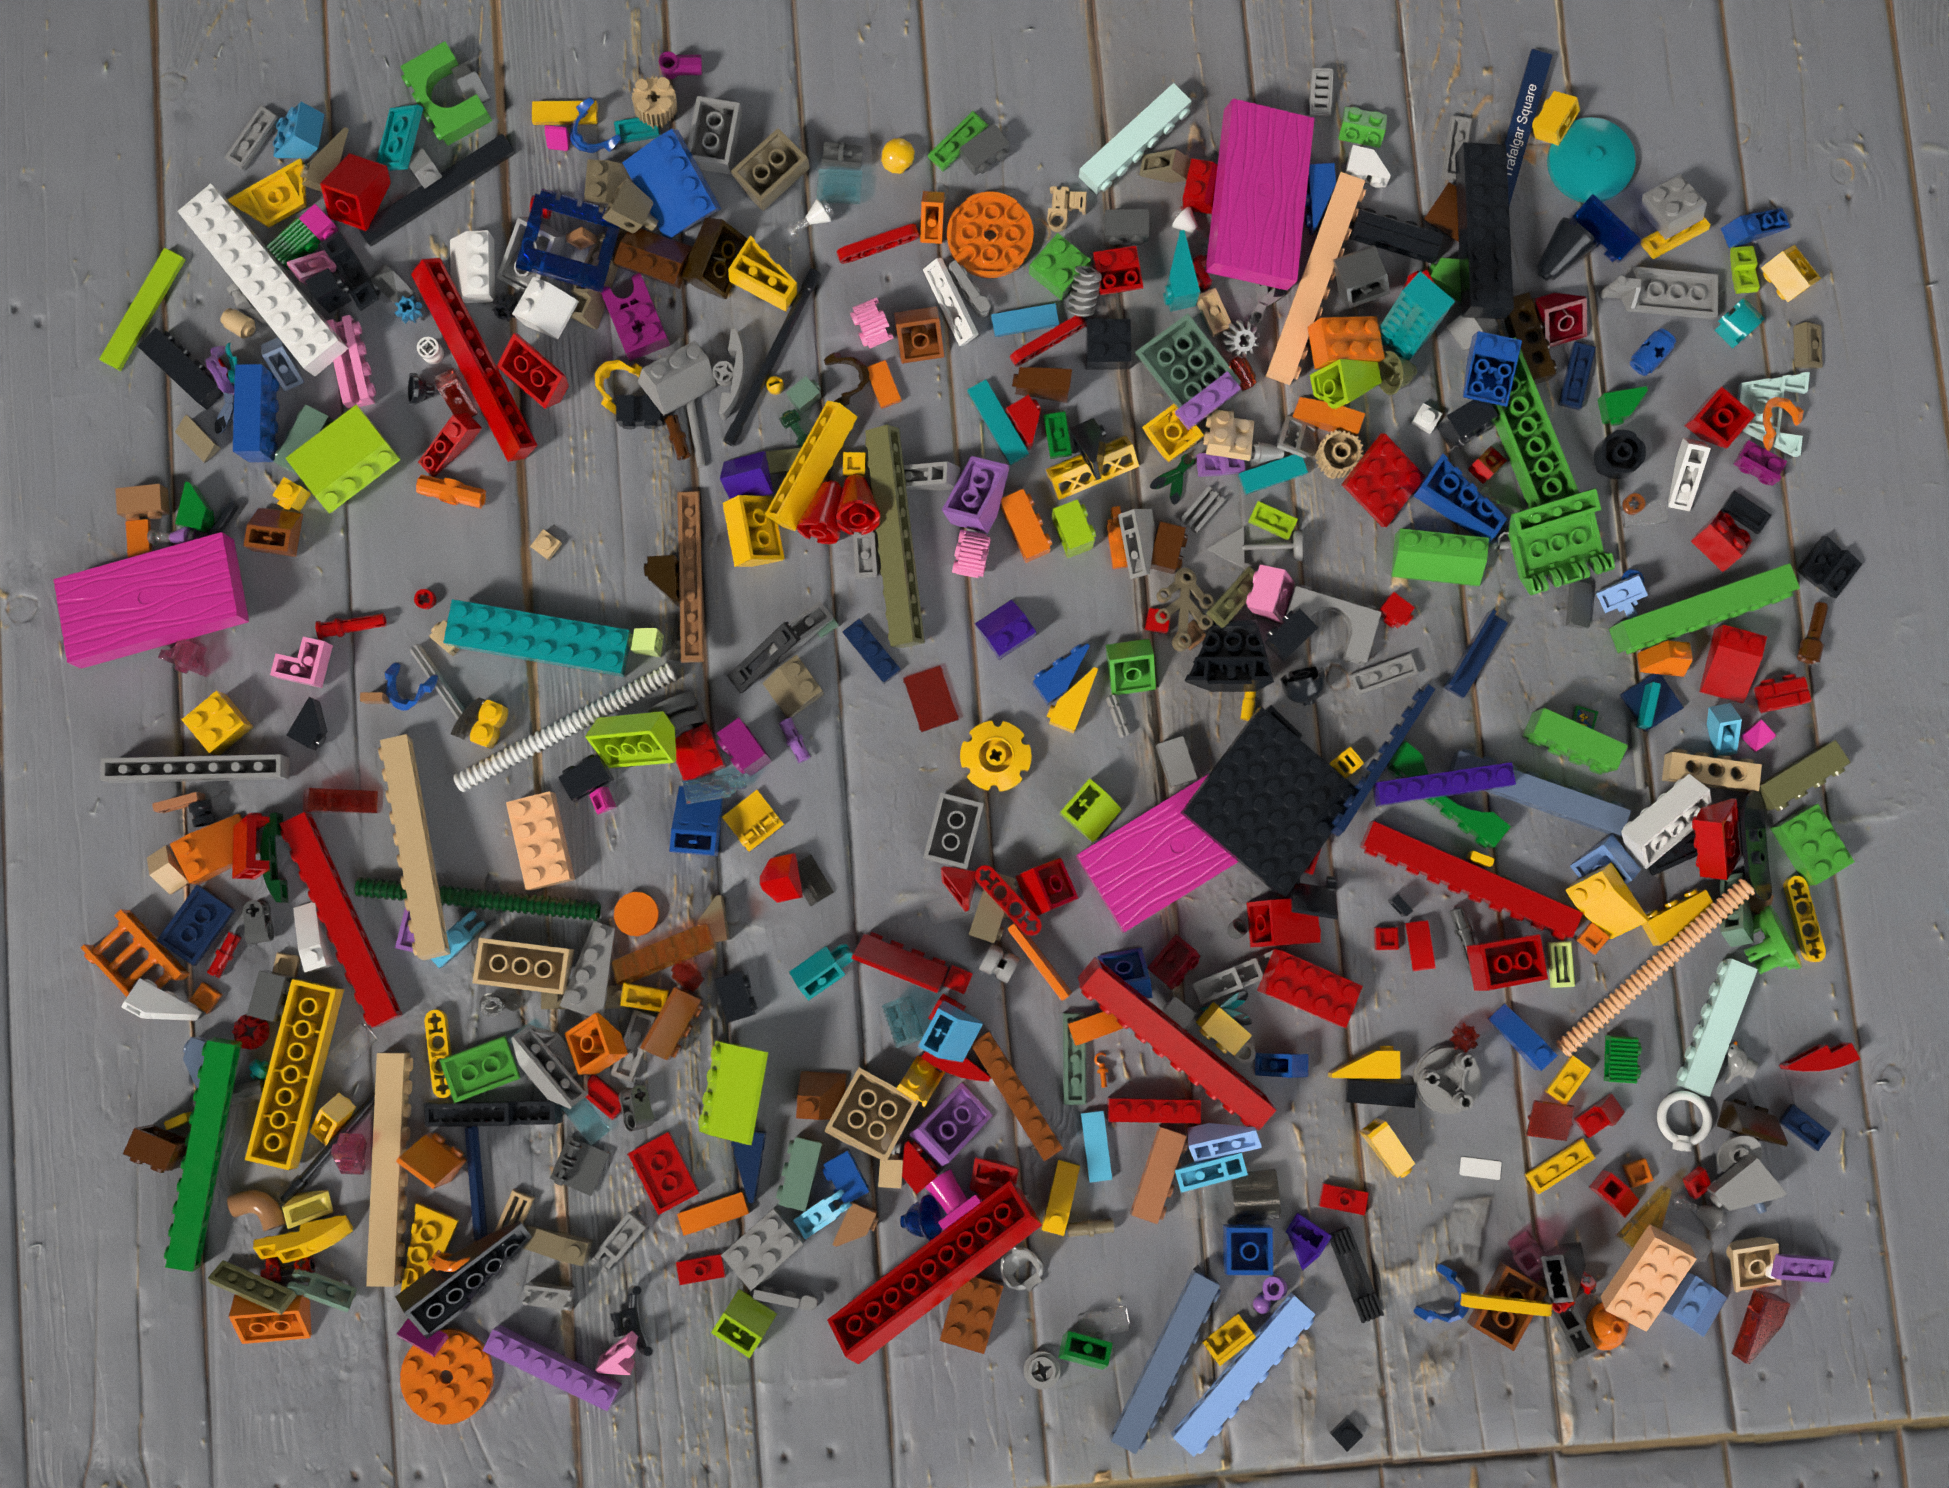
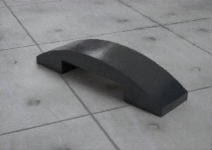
M337 231L322 241V246L329 258L336 264L359 310L362 311L379 300L370 277L341 232Z

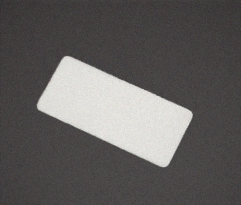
M1461 1157L1459 1174L1500 1180L1502 1163L1500 1161Z

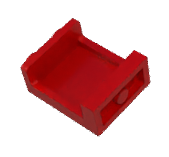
M249 813L233 826L232 879L256 880L269 870V861L256 860V832L270 822V817L262 816V813Z

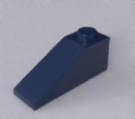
M754 1130L752 1145L731 1141L749 1203H754L757 1196L767 1132Z

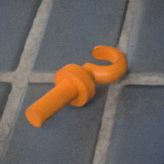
M1100 1052L1095 1055L1094 1061L1100 1068L1097 1070V1074H1100L1101 1087L1107 1088L1106 1073H1108V1069H1105V1063L1097 1061L1098 1056L1103 1055L1106 1057V1054Z

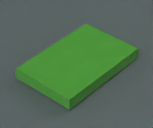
M506 1036L439 1060L454 1103L521 1078Z

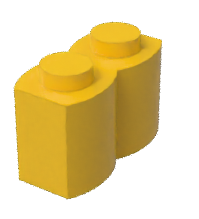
M487 699L479 710V720L471 729L470 741L489 749L494 748L500 737V728L507 721L508 708Z

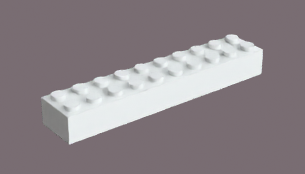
M210 183L177 211L305 370L316 376L330 365L333 360L349 349L228 199Z

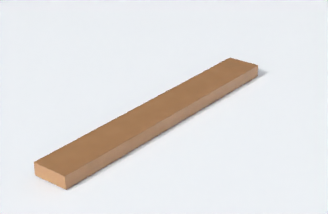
M683 491L677 492L681 663L704 662L700 492Z

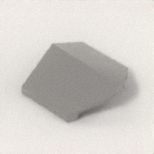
M1461 314L1446 327L1462 350L1470 349L1472 336L1476 332L1480 331L1497 335L1499 324L1495 319L1462 318Z
M1287 415L1277 440V448L1303 458L1315 456L1318 448L1315 425Z

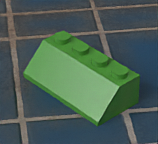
M1400 528L1395 533L1391 577L1480 586L1487 562L1489 538Z

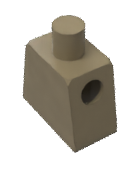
M628 178L617 187L602 217L604 220L631 233H635L642 225L653 231L659 221L649 214L653 201Z

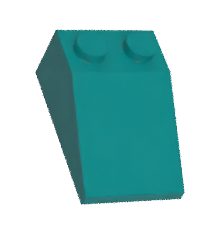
M1180 230L1168 282L1163 293L1165 306L1169 305L1170 312L1195 307L1200 294L1185 230Z

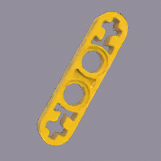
M1801 876L1788 877L1784 881L1783 888L1801 954L1808 962H1820L1825 958L1826 949L1808 884ZM1794 882L1800 884L1797 890L1791 888ZM1803 895L1804 898L1794 899L1793 896ZM1799 902H1804L1807 906L1804 914H1799L1796 910ZM1805 924H1810L1813 928L1810 936H1805L1802 932ZM1815 939L1816 942L1806 943L1805 940ZM1812 948L1818 950L1815 956L1809 954Z
M436 1009L426 1014L424 1020L433 1093L439 1098H446L451 1096L450 1089H447L446 1094H444L443 1090H439V1086L443 1084L442 1078L437 1079V1075H444V1072L437 1070L436 1062L440 1058L444 1059L452 1056L447 1015L444 1011ZM435 1013L437 1017H441V1021L437 1023L438 1029L443 1028V1032L432 1033V1030H436V1024L431 1023V1018H434ZM436 1036L443 1037L445 1041L444 1046L440 1049L435 1048L433 1045V1040ZM444 1078L445 1085H448L446 1078Z
M1461 1293V1306L1538 1316H1552V1303L1476 1293Z

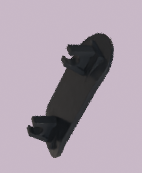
M1753 791L1747 795L1743 804L1737 806L1740 812L1738 820L1741 824L1745 873L1743 874L1746 881L1753 887L1755 895L1760 900L1767 901L1772 896V883L1765 826V804L1761 793Z

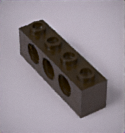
M1530 292L1513 296L1514 309L1503 319L1509 338L1516 337V339L1522 340L1520 349L1534 383L1538 384L1549 381L1556 375L1557 365L1555 360L1551 359L1549 353L1550 344L1544 338L1542 332L1543 323L1536 313V302L1534 298H1531ZM1519 315L1524 316L1527 322H1522L1519 319ZM1525 336H1531L1534 343L1528 342ZM1532 356H1537L1540 359V363L1534 362Z

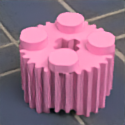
M877 297L852 307L853 312L850 313L854 325H859L862 332L858 333L863 346L868 345L869 349L894 339L892 333L888 334L886 331L889 324L883 310L878 311L875 305L879 303Z
M960 530L955 550V557L958 561L954 560L952 573L975 578L984 576L991 541L987 534Z

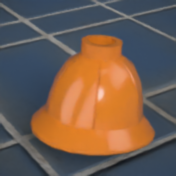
M1603 1302L1592 1308L1585 1322L1590 1337L1597 1349L1612 1350L1621 1345L1629 1329V1322L1607 1312Z

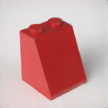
M349 153L320 183L328 218L366 231L391 184L387 166Z
M1291 899L1247 902L1250 947L1321 943L1319 917L1291 912Z

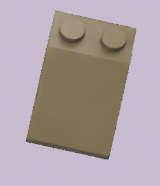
M587 160L584 202L589 211L605 212L617 187L626 178L632 181L623 164L608 160Z

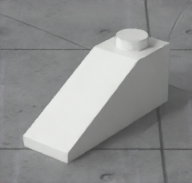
M1688 438L1682 439L1676 457L1668 507L1685 511L1691 510L1711 449L1705 442Z
M311 902L293 908L298 952L304 972H316L335 966L323 923L317 915L319 910L316 903Z

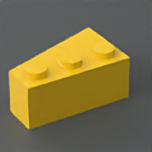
M750 235L728 269L729 282L786 312L797 296V282L779 264H776L769 257L767 251L763 250Z

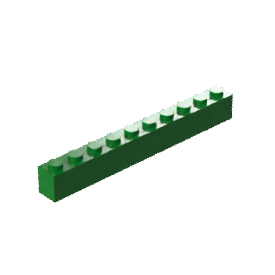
M213 1037L203 1045L202 1056H204V1061L198 1070L199 1088H196L193 1096L196 1104L189 1118V1123L192 1125L191 1131L187 1134L185 1140L187 1152L181 1161L183 1174L177 1183L176 1190L179 1192V1195L172 1209V1214H175V1217L168 1231V1237H171L164 1253V1259L166 1260L165 1268L194 1272L201 1266L242 1045L241 1041Z

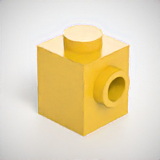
M283 477L272 496L279 500L277 504L283 508L290 510L292 507L300 512L311 493Z

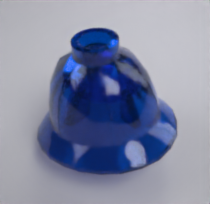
M927 1194L923 1196L920 1202L911 1205L906 1214H903L900 1218L901 1227L903 1229L906 1228L912 1235L925 1237L929 1241L942 1232V1228L938 1223L941 1220V1214L935 1198Z

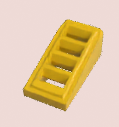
M1348 747L1328 764L1333 766L1344 778H1347L1359 769L1364 762L1351 747ZM1346 755H1348V757H1349V758L1353 761V763L1355 764L1353 767H1352L1351 764L1345 759V756H1346ZM1340 761L1348 771L1345 773L1337 762Z

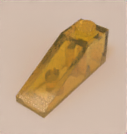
M1661 1185L1615 1235L1631 1251L1649 1224L1662 1230L1672 1190Z

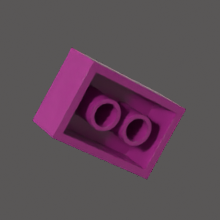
M737 718L717 732V735L720 737L717 740L718 744L730 757L733 756L730 760L740 773H747L751 777L772 762L748 726L740 718Z

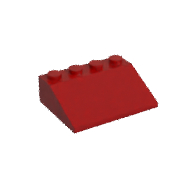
M870 932L869 935H863L851 959L939 993L949 968L944 966L946 961L933 957L932 961L924 958V952L914 948L909 952L903 949L904 944L891 940L889 944L882 941L883 936L874 932Z

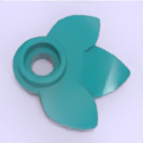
M227 343L225 353L231 370H228V379L235 385L237 357L231 353V343Z

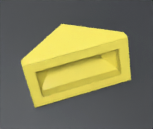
M328 1190L297 1193L282 1206L288 1229L333 1212Z

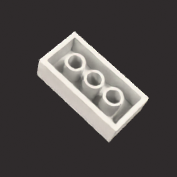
M1690 774L1683 779H1679L1672 789L1667 793L1661 794L1653 805L1643 809L1634 821L1628 822L1623 827L1621 833L1627 853L1645 869L1649 868L1693 830V817L1697 816L1701 808L1712 805L1710 789Z

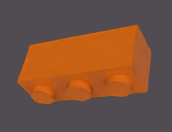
M1021 489L1003 497L1000 508L1025 563L1050 553L1052 541L1048 533H1043L1041 528L1043 521L1039 513L1035 514L1032 506H1034V502L1030 493L1026 494L1024 489Z

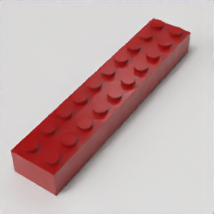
M1094 957L1077 977L1080 984L1079 987L1082 990L1081 993L1090 1001L1095 999L1100 1004L1099 1008L1107 1015L1114 1014L1117 1018L1116 1021L1123 1028L1128 1029L1130 1027L1135 1032L1134 1036L1144 1044L1148 1042L1153 1047L1152 1050L1161 1058L1166 1056L1171 1061L1170 1065L1178 1072L1183 1070L1188 1075L1187 1078L1194 1085L1199 1086L1201 1084L1206 1089L1205 1093L1213 1100L1218 1098L1223 1103L1222 1106L1230 1114L1236 1113L1246 1127L1253 1126L1259 1131L1276 1112V1108L1265 1093L1099 959Z
M1007 1182L828 1318L827 1321L845 1357L859 1365L1040 1228L1042 1223L1022 1190L1013 1182Z

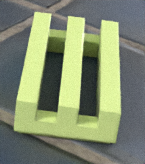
M1547 942L1550 988L1575 987L1572 942ZM1562 946H1565L1568 982H1565ZM1554 947H1556L1559 983H1557Z

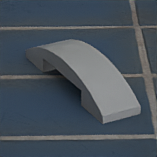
M731 329L728 346L730 356L736 357L731 393L722 392L719 415L723 420L729 417L737 405L745 381V355L736 329Z

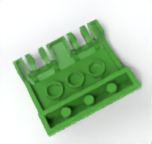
M1596 488L1511 514L1508 536L1519 579L1531 596L1541 593V590L1544 592L1549 589V584L1545 578L1546 575L1553 586L1557 588L1561 585L1582 580V578H1589L1590 571L1586 563L1590 565L1597 575L1615 569L1612 553L1604 552L1594 513L1601 510Z

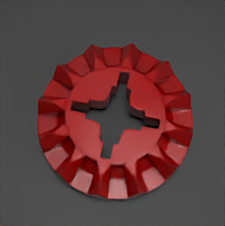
M245 1014L234 1023L235 1026L232 1033L234 1034L235 1041L242 1042L241 1048L257 1049L265 1044L269 1037V1024L264 1019ZM247 1025L250 1028L257 1027L253 1031V1037L251 1035L243 1036L248 1031Z

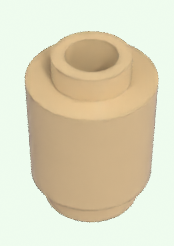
M228 308L221 316L220 321L224 327L242 339L251 337L256 330L255 321L237 309Z

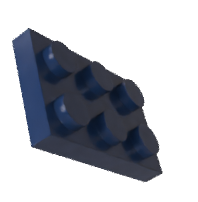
M196 885L157 941L192 966H197L236 910L201 885Z

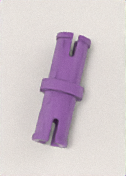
M792 718L781 721L779 726L787 739L786 744L791 747L798 764L810 759L811 756L802 741L804 738L802 734L799 735Z

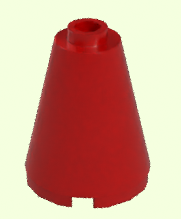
M857 474L846 478L836 513L837 526L842 531L854 535V532H861V535L872 532L880 523V511L868 483L863 476Z
M833 480L823 482L798 521L797 531L805 538L810 540L812 536L818 539L817 543L835 544L839 540L841 529L837 526L836 513L843 489L838 482Z

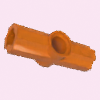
M421 474L417 479L416 492L418 494L438 498L440 501L452 505L463 504L482 509L485 504L486 491L484 489L464 485V483L450 478H444L443 480Z

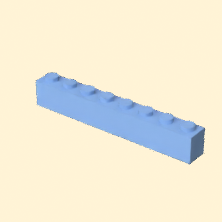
M1291 1292L1256 1332V1338L1238 1353L1171 1432L1173 1439L1193 1457L1197 1453H1203L1208 1446L1207 1441L1213 1435L1217 1436L1223 1429L1224 1425L1222 1424L1228 1417L1231 1419L1239 1410L1237 1406L1243 1399L1246 1401L1251 1397L1254 1392L1253 1387L1258 1382L1262 1383L1267 1378L1270 1367L1273 1364L1277 1365L1283 1359V1352L1288 1346L1291 1348L1297 1343L1299 1333L1303 1329L1307 1330L1313 1324L1315 1313Z

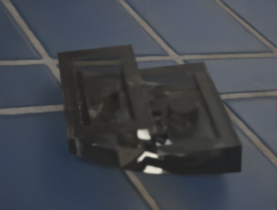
M1276 1169L1247 1172L1248 1175L1231 1179L1236 1224L1282 1218Z

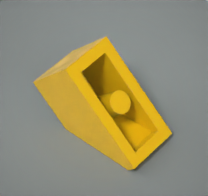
M340 1093L336 1094L320 1108L309 1132L326 1146L348 1122L356 1106L353 1105L349 1098L344 1097Z

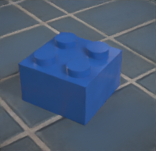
M1223 1224V1261L1226 1275H1273V1228L1269 1224Z

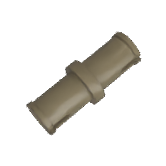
M1089 1218L1087 1221L1067 1223L1068 1238L1083 1235L1094 1237V1234L1114 1233L1113 1218L1101 1220Z

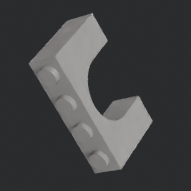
M1296 586L1292 591L1286 615L1291 610L1295 613L1299 608L1309 618L1316 612L1323 610L1336 612L1345 620L1348 626V639L1342 660L1362 666L1366 664L1381 612L1377 611L1376 607L1364 604L1360 606L1349 598H1342L1341 600L1334 598V595L1329 592L1321 591V593L1312 591L1313 588L1309 586Z

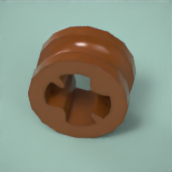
M1638 493L1630 494L1622 503L1623 510L1629 515L1638 514L1645 507V499ZM1632 499H1634V502H1638V506L1633 509L1634 506L1630 507L1629 505Z

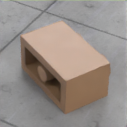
M161 484L115 488L117 514L125 518L126 521L140 520L141 517L160 519L162 515H170L168 488Z

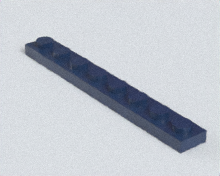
M1428 684L1423 689L1418 688L1412 697L1414 703L1411 707L1408 705L1401 714L1403 720L1400 724L1396 723L1389 734L1392 737L1388 742L1385 740L1380 746L1378 752L1381 754L1378 759L1373 758L1366 768L1369 773L1366 777L1362 776L1355 785V788L1358 790L1354 796L1352 794L1348 796L1343 804L1346 807L1343 813L1339 812L1333 819L1332 824H1334V827L1331 830L1333 834L1340 836L1346 830L1434 693V687Z

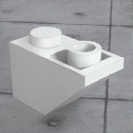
M1356 145L1352 146L1345 173L1365 180V183H1369L1372 187H1386L1391 175L1375 150Z

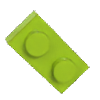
M1257 501L1248 523L1289 540L1298 519Z

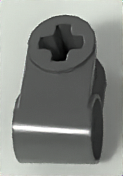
M251 900L243 906L244 935L248 944L269 942L274 939L271 908L264 900ZM259 907V912L254 913V909Z
M642 1085L622 1089L619 1094V1102L626 1129L629 1132L652 1126L654 1114L651 1109L647 1089Z

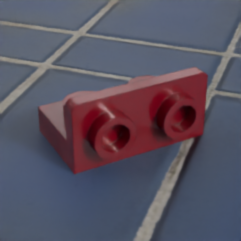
M1176 934L1150 963L1147 969L1165 983L1168 988L1173 990L1183 982L1184 976L1188 971L1198 965L1201 956L1192 946Z

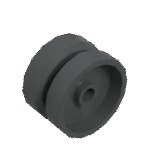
M693 692L671 697L648 710L649 713L663 711L668 716L670 722L675 727V738L706 723L702 711L694 710L698 702Z

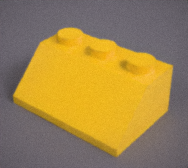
M738 495L723 502L734 567H754L785 560L779 526L765 515L773 500V496Z

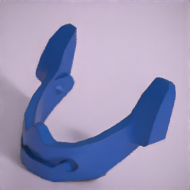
M590 97L577 106L579 115L571 124L570 140L580 151L595 153L605 148L610 152L622 140L618 134L598 144H588L584 142L582 135L578 134L577 126L579 121L588 114L587 110L594 103Z
M395 662L385 671V679L388 680L386 695L395 708L406 711L415 706L425 692H432L437 684L438 675L434 674L424 684H420L414 700L402 699L396 687V677L401 665Z
M1438 1264L1436 1270L1446 1277L1450 1284L1455 1286L1459 1293V1301L1454 1304V1310L1450 1313L1440 1314L1419 1306L1415 1307L1414 1313L1428 1323H1431L1434 1319L1450 1323L1462 1319L1468 1312L1469 1307L1460 1305L1461 1293H1467V1290L1456 1281V1271Z

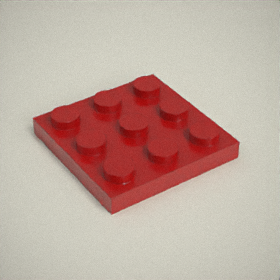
M1380 433L1341 485L1381 527L1387 528L1426 476L1387 434Z

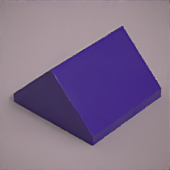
M765 451L723 463L720 481L729 499L738 495L768 496L774 494Z

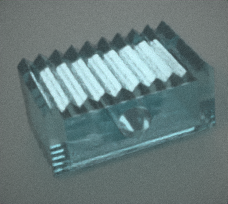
M911 997L899 998L882 1006L883 1012L886 1013V1021L889 1022L888 1026H890L889 1030H891L893 1035L892 1038L895 1039L896 1048L910 1046L922 1040L924 1034Z

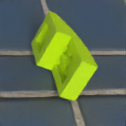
M1754 247L1731 248L1730 261L1735 294L1758 292L1760 285L1755 270L1758 262Z

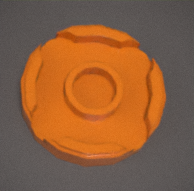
M643 892L625 894L619 899L614 909L615 923L621 932L629 936L638 937L648 934L656 927L660 914L656 901Z

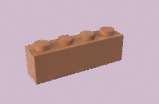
M1158 1126L1130 1210L1132 1216L1158 1224L1159 1219H1164L1167 1207L1164 1206L1166 1197H1171L1174 1185L1171 1182L1173 1176H1176L1175 1169L1181 1167V1163L1178 1161L1181 1153L1185 1154L1188 1146L1185 1134Z

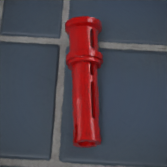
M384 613L344 620L337 617L333 621L315 622L316 634L319 640L332 636L343 637L345 633L387 626Z

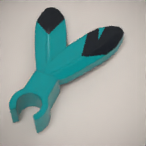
M1237 992L1219 1006L1240 1025L1252 1024V1020L1248 1015L1234 1010L1246 1001L1248 992ZM1203 1006V1007H1201L1200 1009H1201L1202 1011H1204V1010H1207L1208 1007H1207V1006Z

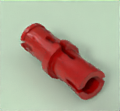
M228 932L222 946L215 952L216 957L207 970L208 974L221 978L229 960L232 961L234 957L232 954L242 939L240 935Z

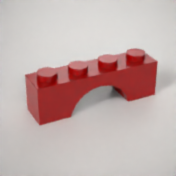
M1107 1097L1108 1122L1201 1124V1100L1188 1098L1141 1099Z

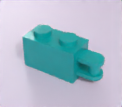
M841 944L832 951L825 946L793 968L789 973L798 989L809 1001L846 975L842 968L853 961L851 959L853 953L847 944Z

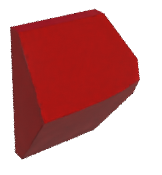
M796 853L770 858L760 875L759 883L762 890L777 903L803 898Z
M976 1157L969 1188L985 1200L1009 1181L1016 1185L1019 1168L1003 1161Z

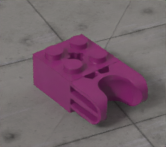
M640 273L632 276L634 290L631 296L627 298L616 297L609 286L600 289L622 346L630 361L670 346L661 320Z

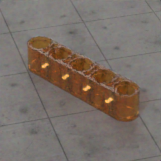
M702 924L612 961L611 965L616 984L632 983L713 949L715 944L709 925Z

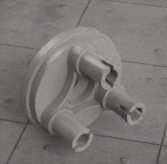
M1441 1045L1429 1049L1419 1058L1413 1072V1085H1416V1094L1425 1106L1439 1113L1455 1114L1473 1107L1481 1091L1482 1075L1475 1058L1467 1051L1456 1046Z

